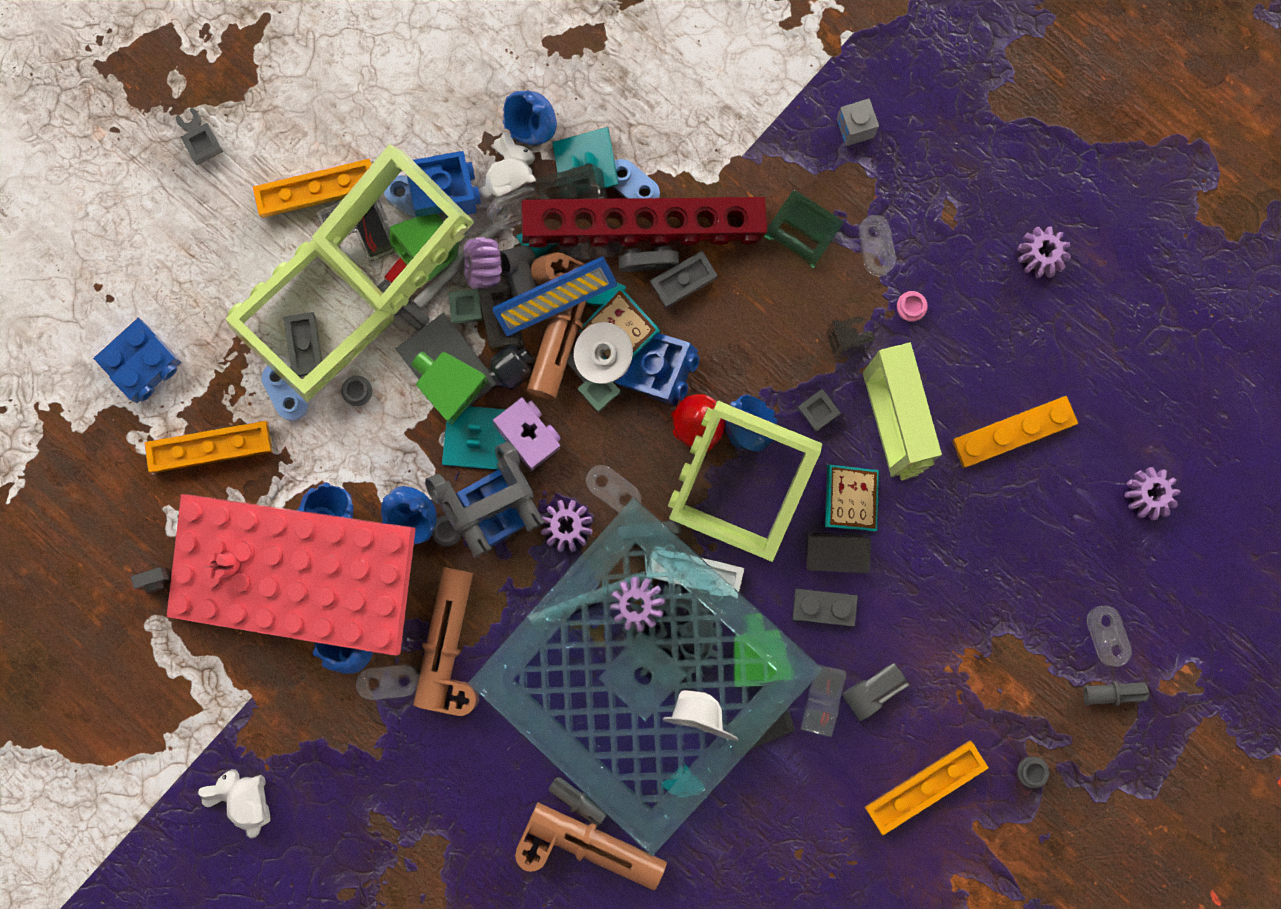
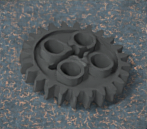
M665 585L663 594L657 593L654 595L655 599H665L664 604L655 607L665 610L672 630L681 633L677 636V642L684 655V661L678 659L672 640H665L667 627L662 617L652 615L661 625V630L654 635L646 633L645 630L638 632L635 621L629 630L625 629V626L622 627V631L630 634L629 637L622 639V644L631 645L632 647L625 652V656L635 655L636 658L631 664L632 668L641 664L643 668L640 676L651 672L652 683L659 676L663 677L664 686H667L670 678H674L677 687L680 686L681 677H685L689 683H692V673L695 672L700 677H703L704 674L701 667L703 665L708 668L713 667V664L708 659L709 656L719 657V653L713 649V646L722 645V640L714 637L715 634L722 632V627L713 626V623L719 619V615L709 616L708 613L712 610L713 605L708 604L704 607L701 605L704 595L693 599L692 588L684 595L681 592V585L677 586L675 593H671L668 585ZM632 604L634 610L641 609L642 612L644 611V608L639 604ZM677 607H684L689 611L690 618L685 623H677L672 618V612ZM690 636L699 638L702 644L700 649L695 652L686 650L683 644L685 639ZM660 648H667L671 651L673 658L668 663H660L655 658V652Z

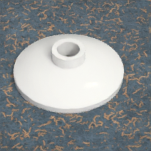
M600 322L587 327L578 337L574 347V361L580 374L587 380L599 384L611 383L623 376L628 370L633 356L632 343L627 333L619 326L608 322ZM609 349L611 351V356L609 359L605 360L603 358V353L605 350Z

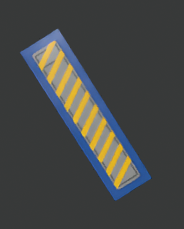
M604 256L494 306L493 313L506 336H510L616 287L617 281Z

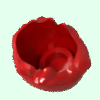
M695 394L683 399L676 407V410L671 413L674 426L673 435L684 445L691 448L697 435L703 437L706 427L701 425L707 409L711 408L714 410L717 401L703 394ZM720 419L707 452L723 436L726 420Z

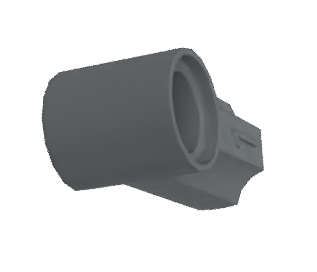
M523 245L500 251V259L502 260V272L500 275L504 278L507 277L513 298L538 287L531 273L532 264L536 259L531 247Z
M892 663L867 681L862 680L845 691L842 696L857 719L862 721L882 707V703L909 685L901 671Z

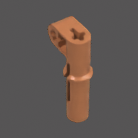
M557 252L535 259L531 267V273L535 282L542 285L585 264ZM565 269L564 273L554 274V271ZM586 301L546 319L548 324L527 387L529 393L545 399H556L577 330H581L583 327L581 317Z
M447 567L442 569L427 643H422L425 652L413 703L416 707L464 716L473 711L478 705L479 693L472 684L451 679L455 657L461 651L457 649L473 577L471 572ZM450 601H453L438 670H435ZM449 685L453 686L452 695L457 696L464 691L465 697L469 699V702L461 707L459 706V700L453 699L450 701L449 707H444Z
M537 802L515 854L516 862L523 870L532 872L542 868L553 845L575 854L578 861L584 858L653 891L656 890L665 871L667 861L597 830V825L594 823L586 825ZM527 833L549 842V845L540 841L537 853L533 857H529L527 855L528 850L531 849L535 838L527 835Z

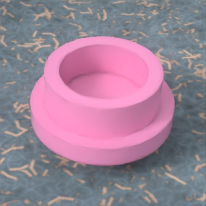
M906 292L897 301V312L906 321H918L927 311V301L919 292Z

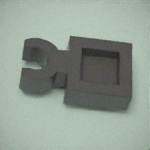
M191 108L192 121L185 123L177 115L176 122L184 131L188 132L181 136V139L194 163L198 166L224 151L208 123L200 126L202 122L201 116L194 108Z

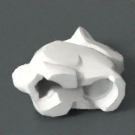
M508 132L503 133L500 138L494 141L495 149L504 156V160L491 165L485 177V184L479 190L481 197L490 198L498 205L507 203L513 196L527 189H534L538 184L529 167L535 160L534 154L524 146L515 145Z
M231 769L218 779L216 785L199 789L198 795L202 798V804L206 807H211L220 801L227 802V817L235 826L245 830L246 835L250 839L255 838L259 834L261 827L270 822V811L268 805H266L264 785L266 783L262 775L240 779L239 773Z

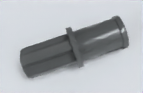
M386 279L377 287L384 293L391 284ZM411 297L406 306L403 305L394 314H399L416 330L422 329L429 322V317L411 302Z
M1112 681L1111 685H1085L1083 687V698L1086 706L1108 703L1119 706L1120 703L1147 701L1149 697L1146 683L1118 684L1116 681Z
M561 777L555 778L549 786V792L570 806L571 813L575 811L591 824H596V828L606 817L608 811L591 800L586 795V791L581 793Z

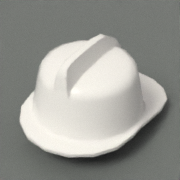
M681 691L672 717L663 718L665 722L698 728L734 741L739 740L736 736L723 730L721 707L717 700L706 693Z

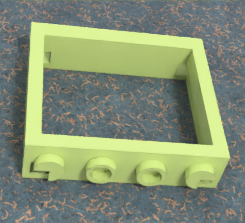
M389 144L314 233L312 238L380 310L396 314L403 305L406 306L408 304L410 296L416 289L422 287L427 282L428 275L434 268L447 259L448 252L458 241L465 237L464 233L474 221L404 151ZM403 170L448 218L386 291L382 293L338 246Z
M314 239L309 243L304 242L301 244L290 261L279 264L273 271V276L265 283L260 282L252 289L251 296L243 303L235 304L229 310L228 317L226 318L229 329L306 402L311 400L395 321L394 314L380 310ZM318 256L360 295L375 312L305 378L301 379L244 323Z
M911 342L879 350L863 371V377L891 477L900 475L901 480L919 476L918 474L933 466L934 460L942 455Z
M717 401L714 410L711 408L707 409L701 425L706 427L703 437L697 435L691 447L690 453L695 455L692 464L685 463L678 479L684 482L681 491L674 490L668 507L673 508L669 519L773 562L821 453L822 443ZM721 418L805 452L768 538L685 505Z

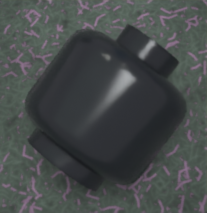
M511 344L491 357V367L488 368V371L501 389L506 387L509 390H513L530 379L533 371L532 364L535 363V360L526 347L520 350L519 347Z

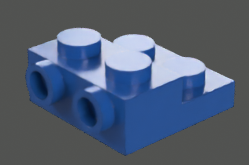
M464 151L413 160L467 215L477 213L476 204H481L478 186L472 187L471 180H475L472 162L466 163ZM406 174L415 216L419 217L443 212Z
M139 317L93 358L124 395L135 403L147 400L154 393V387L162 380L170 379L177 372V366L182 363Z
M658 333L632 359L628 370L615 383L643 393L649 398L676 406L678 399L683 400L687 394L688 384L686 380L689 372H694L699 365L698 350L689 342Z
M497 470L457 492L456 495L463 508L507 488L508 485L500 470ZM509 508L482 521L479 527L489 545L493 547L509 538L514 532L525 527L516 508Z

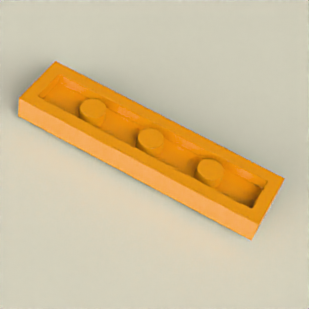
M369 158L253 186L258 214L261 218L344 199L370 168L372 162Z
M1066 395L952 440V443L964 469L1078 424V421Z
M267 421L144 442L148 472L150 473L273 452Z
M968 741L864 808L881 835H885L987 770L988 766L973 742Z

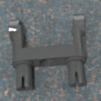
M509 441L495 447L496 458L499 462L496 465L508 487L463 508L450 482H446L439 473L425 479V486L429 496L434 503H440L455 533H458V535L462 534L474 558H478L480 554L484 555L492 549L479 527V524L484 520L509 508H516L527 528V532H531L534 530L533 528L537 529L545 523L532 501L534 493L520 470L519 455L513 444Z

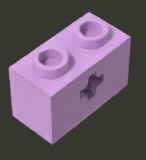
M521 398L493 419V425L506 442L509 441L513 444L519 458L531 472L560 449L558 441L561 438L551 425L545 427L539 417L542 414L532 401L526 403ZM524 427L528 430L535 429L533 440L529 436L522 437Z

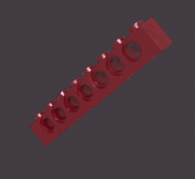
M765 197L522 200V244H529V247L533 248L546 247L547 243H559L561 247H575L578 243H590V246L603 247L607 246L608 242H620L621 246H636L639 242H651L653 246L668 245L669 241H681V245L690 246L699 244V241H711L713 245L728 244L729 241L741 240V244L751 245L758 243L767 233ZM670 217L677 218L681 223V227H670L666 219ZM727 217H736L740 221L741 226L737 228L730 226L727 222ZM581 218L587 219L591 227L582 230L576 226L575 221ZM615 218L619 220L621 227L619 229H611L607 226L606 220ZM638 218H646L650 221L651 227L648 229L640 228L636 220ZM697 218H707L711 223V227H701L697 223ZM548 219H555L560 223L561 227L557 230H550L544 223Z

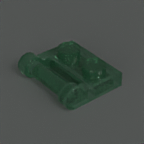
M793 189L768 226L765 237L769 240L775 239L806 259V263L814 268L842 227L844 221ZM782 223H787L818 243L815 250L780 229Z

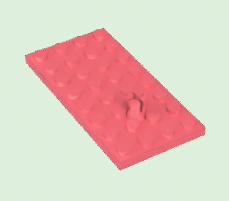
M181 494L167 617L395 656L399 655L401 652L416 528Z

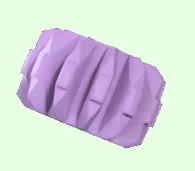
M1052 226L1047 227L1044 232L1040 227H1036L1033 230V234L1026 233L1023 240L1025 243H1021L1018 246V251L1023 253L1018 258V262L1028 263L1025 272L1029 273L1032 269H1035L1036 278H1040L1044 272L1048 278H1051L1055 275V270L1061 272L1065 268L1064 262L1068 261L1071 255L1064 251L1070 246V242L1060 241L1063 237V232H1059L1054 236ZM1041 247L1043 252L1045 250L1048 251L1049 255L1045 257V253L1043 255L1040 254L1039 250Z
M479 237L469 239L465 244L463 255L464 276L466 277V283L471 288H479V290L496 287L501 279L500 273L502 272V260L500 259V250L495 240Z
M1154 467L1147 468L1145 473L1140 470L1135 473L1136 480L1131 479L1127 482L1128 487L1133 491L1126 492L1124 496L1125 498H1133L1134 502L1128 507L1130 510L1139 507L1138 517L1143 518L1148 514L1151 520H1157L1159 514L1163 517L1170 515L1169 507H1177L1178 503L1172 497L1179 495L1181 491L1171 487L1176 482L1175 478L1165 480L1167 476L1166 470H1160L1158 473H1156ZM1148 490L1156 491L1157 497H1149Z
M560 500L558 501L560 511L557 513L551 506L547 508V511L553 517L552 519L542 517V519L545 521L544 524L551 527L542 529L541 534L543 536L553 534L547 541L549 546L554 545L557 540H560L558 544L559 552H563L565 542L569 543L571 552L576 551V546L573 541L578 540L582 546L587 544L585 539L580 536L581 533L592 535L593 531L591 529L583 527V525L590 524L592 518L584 517L580 519L587 509L582 506L574 512L576 507L574 500L570 501L568 509H565L563 501ZM563 519H566L567 522L569 519L574 521L572 523L574 530L569 534L567 531H565V534L559 532L562 528L560 522Z
M638 577L631 578V587L627 582L622 581L619 585L623 593L619 591L612 593V597L619 600L620 603L611 604L610 609H620L621 611L614 619L616 622H619L626 618L627 621L624 628L627 630L631 629L635 621L637 631L641 632L644 630V621L650 627L656 625L652 615L655 617L663 616L664 612L655 606L664 604L665 599H655L654 595L659 593L661 589L657 586L651 591L648 590L651 584V580L648 578L642 582L641 587ZM632 597L636 600L639 598L643 599L645 603L641 605L644 608L643 612L641 609H632L631 604L634 603L631 600Z

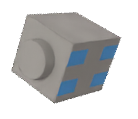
M870 98L840 107L837 122L845 146L875 137L879 124Z

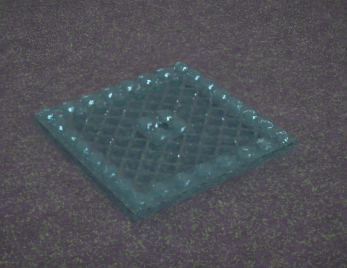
M634 497L468 684L653 856L818 676L823 668ZM636 543L643 549L641 551H629ZM645 555L646 573H630L629 556ZM651 557L667 572H652ZM623 558L624 574H609ZM652 577H668L669 594H655L654 597L655 599H670V616L654 617L652 615L655 622H671L672 638L656 639L655 626H649V637L641 631L633 638L632 626L631 629L627 630V640L612 641L611 624H625L627 619L624 618L616 622L614 618H610V602L619 600L609 596L608 579H624L631 587L630 578H648L651 580L648 590L651 591L653 589ZM675 579L690 593L675 594ZM602 582L603 597H588ZM632 597L631 600H632V601H639V600H643V599H642V598H639V599L636 600V599H634V598ZM692 598L693 615L676 616V599ZM698 600L713 614L699 615ZM603 602L604 619H589L588 603ZM581 605L582 620H568ZM699 620H715L716 637H700ZM677 621H693L694 637L678 638ZM721 621L737 636H722ZM604 624L605 641L590 642L589 625ZM582 625L583 642H568L567 626ZM561 628V643H547ZM739 641L740 658L723 659L722 642ZM717 642L718 659L701 660L700 643ZM694 643L695 660H679L678 644ZM745 643L760 657L746 658ZM672 644L673 659L658 645ZM612 646H627L613 662ZM590 647H606V663L591 664ZM562 648L563 665H548L547 649ZM568 648H584V664L569 665ZM540 651L541 666H527ZM763 663L764 680H747L746 664ZM740 664L741 681H724V665ZM768 664L777 671L770 679ZM701 665H718L719 681L702 682ZM681 666H696V682L680 683L688 675ZM645 667L650 670L652 680L649 684H640L636 680L635 672L638 668ZM606 669L599 677L605 685L592 686L591 670ZM570 670H585L586 686L570 687ZM548 671H563L564 687H549ZM526 672H541L542 688H527ZM518 675L520 676V685L514 681ZM747 686H763L748 702ZM719 687V705L722 710L723 730L736 736L739 740L734 741L717 736L706 748L705 733L709 732L694 727H682V725L677 724L676 728H660V712H674L679 694L681 693L680 689L697 688V692L703 693V688ZM725 687H742V703L726 704ZM674 690L675 705L659 706ZM608 691L609 708H593V692ZM586 692L587 708L572 709L571 693ZM549 693H564L565 709L550 710ZM529 694H542L543 707ZM615 694L629 707H615ZM742 709L727 725L726 710ZM616 713H631L632 729L616 730ZM653 713L654 728L638 729V716L646 721ZM587 714L588 730L573 731L572 715ZM594 714H609L610 730H595ZM565 715L566 728L553 716ZM699 733L700 749L684 750L683 734ZM661 734H677L678 750H662ZM632 735L633 751L618 752L617 736ZM639 735H655V751H640ZM610 736L611 752H596L595 737ZM575 737H588L589 750ZM684 756H699L685 771ZM656 757L657 773H641L640 758ZM662 757H678L679 772L663 773ZM618 758H634V774H619ZM599 759H612V771ZM663 779H678L664 794ZM635 780V793L622 781ZM641 780H657L658 795L642 796ZM645 802L657 803L651 809Z

